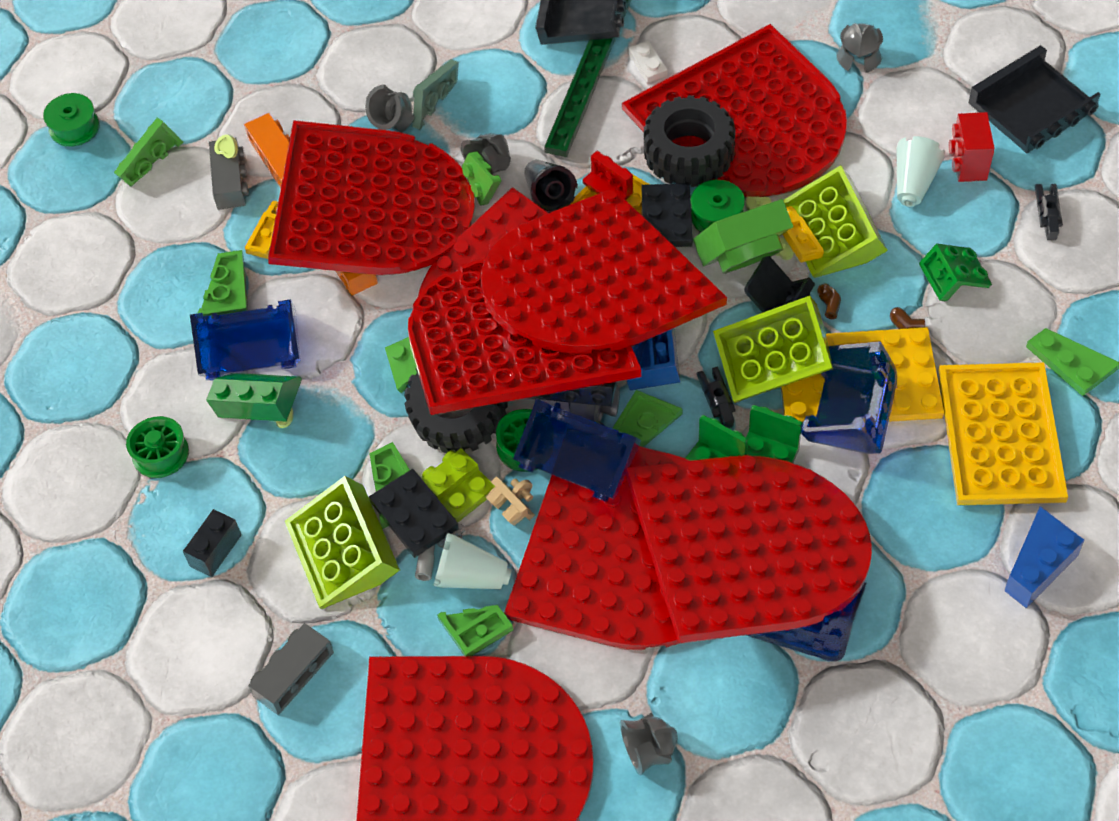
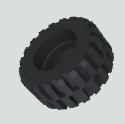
M680 96L675 97L673 101L667 100L663 102L661 107L657 106L645 121L644 158L647 166L653 171V174L660 179L663 177L664 181L669 184L690 183L691 187H698V184L712 179L717 180L723 175V172L725 173L730 168L731 162L734 159L736 129L734 128L733 119L724 108L720 109L718 103L714 101L709 102L704 97L698 99L694 98V96H687V98H681ZM683 136H695L707 142L695 147H684L672 141Z
M416 368V376L411 375L408 380L410 388L407 387L405 389L404 397L406 402L404 404L408 418L418 436L423 441H426L428 446L433 449L440 447L444 453H448L451 450L458 451L460 448L464 451L468 448L475 451L479 449L478 445L482 442L488 444L492 440L491 435L493 433L496 434L500 420L507 414L505 409L508 408V401L474 407L466 415L453 419L443 418L436 414L430 415Z

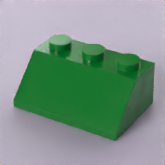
M231 373L214 379L206 401L218 418L287 422L302 378L300 376Z

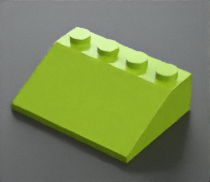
M841 165L783 200L786 207L792 206L799 216H802L824 249L822 258L806 261L814 278L866 264L888 251L852 178Z
M811 296L713 331L734 403L833 369L818 305Z
M346 476L285 520L317 604L321 609L377 587L400 571L364 486Z

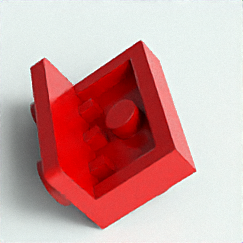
M598 150L591 155V172L582 179L583 184L597 194L614 188L627 200L633 194V174L627 168L619 166L609 156L603 155Z

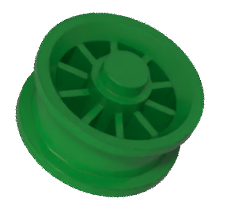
M67 93L54 98L46 105L43 112V119L49 129L52 140L62 146H78L88 142L96 135L100 126L92 101L87 96L79 93Z
M710 180L700 184L691 196L693 226L699 232H703L716 221L744 212L745 199L740 188L724 180Z
M518 409L506 414L500 420L496 429V450L499 459L504 465L515 471L530 472L543 467L550 460L554 450V429L550 420L545 415L532 409Z
M150 417L139 422L131 429L126 439V448L132 458L135 469L146 477L162 478L177 472L186 463L189 456V446L178 422L168 417Z

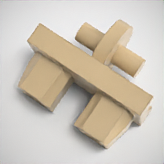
M497 476L491 481L495 487L486 498L497 509L507 500L511 502V505L502 513L509 523L515 526L524 517L530 521L535 516L521 501L524 498L529 502L533 498V495L530 493L533 485L529 480L526 479L519 482L516 478L513 479L510 483L514 487L513 490Z

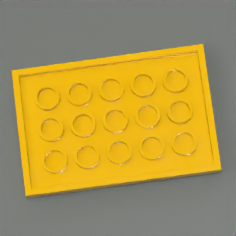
M928 327L827 333L826 338L833 369L781 387L784 415L795 417L803 423L802 427L941 419L944 415Z
M1044 362L940 365L938 373L957 505L1066 503L1068 493Z

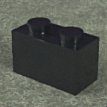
M215 509L210 512L183 550L184 556L191 568L210 577L215 574L242 535L236 519Z

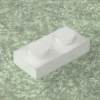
M649 40L628 47L629 56L647 84L668 77L667 68Z

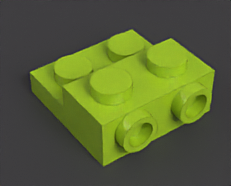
M461 448L456 452L452 450L446 453L442 463L436 468L434 466L428 467L423 472L421 478L457 523L487 500L486 496L495 487L479 470L478 464Z

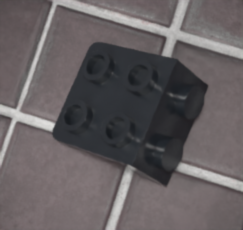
M770 256L762 258L744 288V292L763 313L811 296L810 293L815 283L810 277L792 281Z

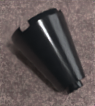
M533 160L526 165L524 174L531 198L535 204L545 211L553 212L570 205L574 201V194L578 184L575 176L568 168L541 160Z

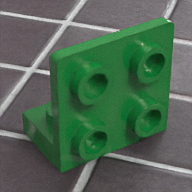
M936 243L919 262L939 301L947 302L962 285L990 288L992 285L987 271L977 259L976 252L969 247Z
M752 405L750 409L749 431L746 436L748 439L747 455L775 458L794 463L800 448L803 423L793 416H785L773 412L767 407Z
M702 415L699 419V440L685 459L693 461L747 455L748 439L739 431L723 426L717 419Z

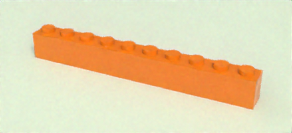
M267 113L245 123L244 126L248 140L281 188L290 137L288 134H283L280 122L278 120L274 121L270 113ZM335 271L351 296L378 284L376 275Z

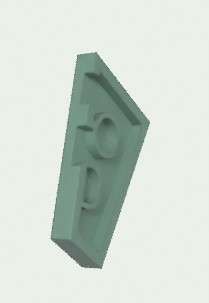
M450 59L415 86L413 90V128L422 129L424 126L423 119L426 115L431 116L435 112L437 101L439 99L444 100L457 83L458 61Z

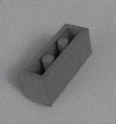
M235 137L238 152L234 158H226L223 154H217L214 149L216 141H209L212 192L217 210L246 206L245 196L249 195L247 182L243 180V178H247L246 166L242 164V160H246L244 147H239L237 137Z
M306 623L299 629L294 630L290 634L288 642L280 650H276L272 654L269 663L262 671L256 672L251 678L248 687L253 697L279 716L334 653L330 640Z

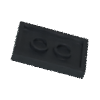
M690 183L641 185L642 216L674 247H693Z
M414 469L409 470L369 496L370 503L414 558L446 538L447 533L452 534L459 529L456 520Z

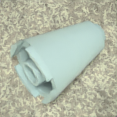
M913 136V139L906 141V138H902L898 142L896 149L897 199L902 205L913 207L921 203L944 160L945 150L944 148L943 150L939 148L940 144L938 142L920 136Z
M447 533L434 586L439 588L501 589L503 584L508 585L512 569L507 568L508 563L454 534Z

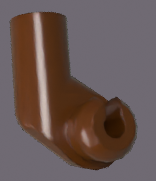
M823 283L818 287L817 292L820 299L827 305L825 317L831 320L836 319L841 296L829 284Z
M895 307L890 312V320L898 329L925 328V319H911L900 307Z

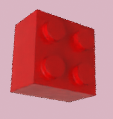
M958 113L956 124L952 125L953 140H949V153L954 156L952 170L957 172L958 182L987 181L995 150L988 113Z

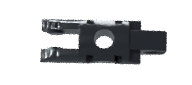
M1035 184L1040 227H1044L1047 240H1057L1059 227L1063 226L1057 184H1051L1049 188L1050 195L1045 196L1042 184Z
M718 366L712 368V376L715 381L711 383L708 382L703 371L697 372L696 375L713 417H718L721 424L727 428L734 427L732 413L736 410Z

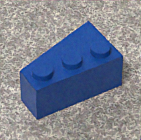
M675 328L632 347L641 367V377L627 380L630 391L680 383Z
M1040 506L1004 591L1027 608L1078 557L1085 540Z

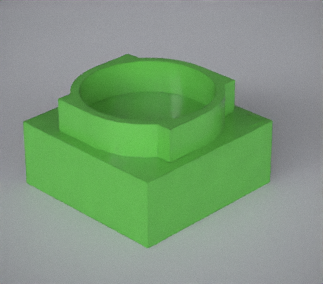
M783 199L716 221L697 235L693 242L703 267L719 262L722 273L727 274L760 262L763 257L775 256L784 250L779 236L793 228V224Z

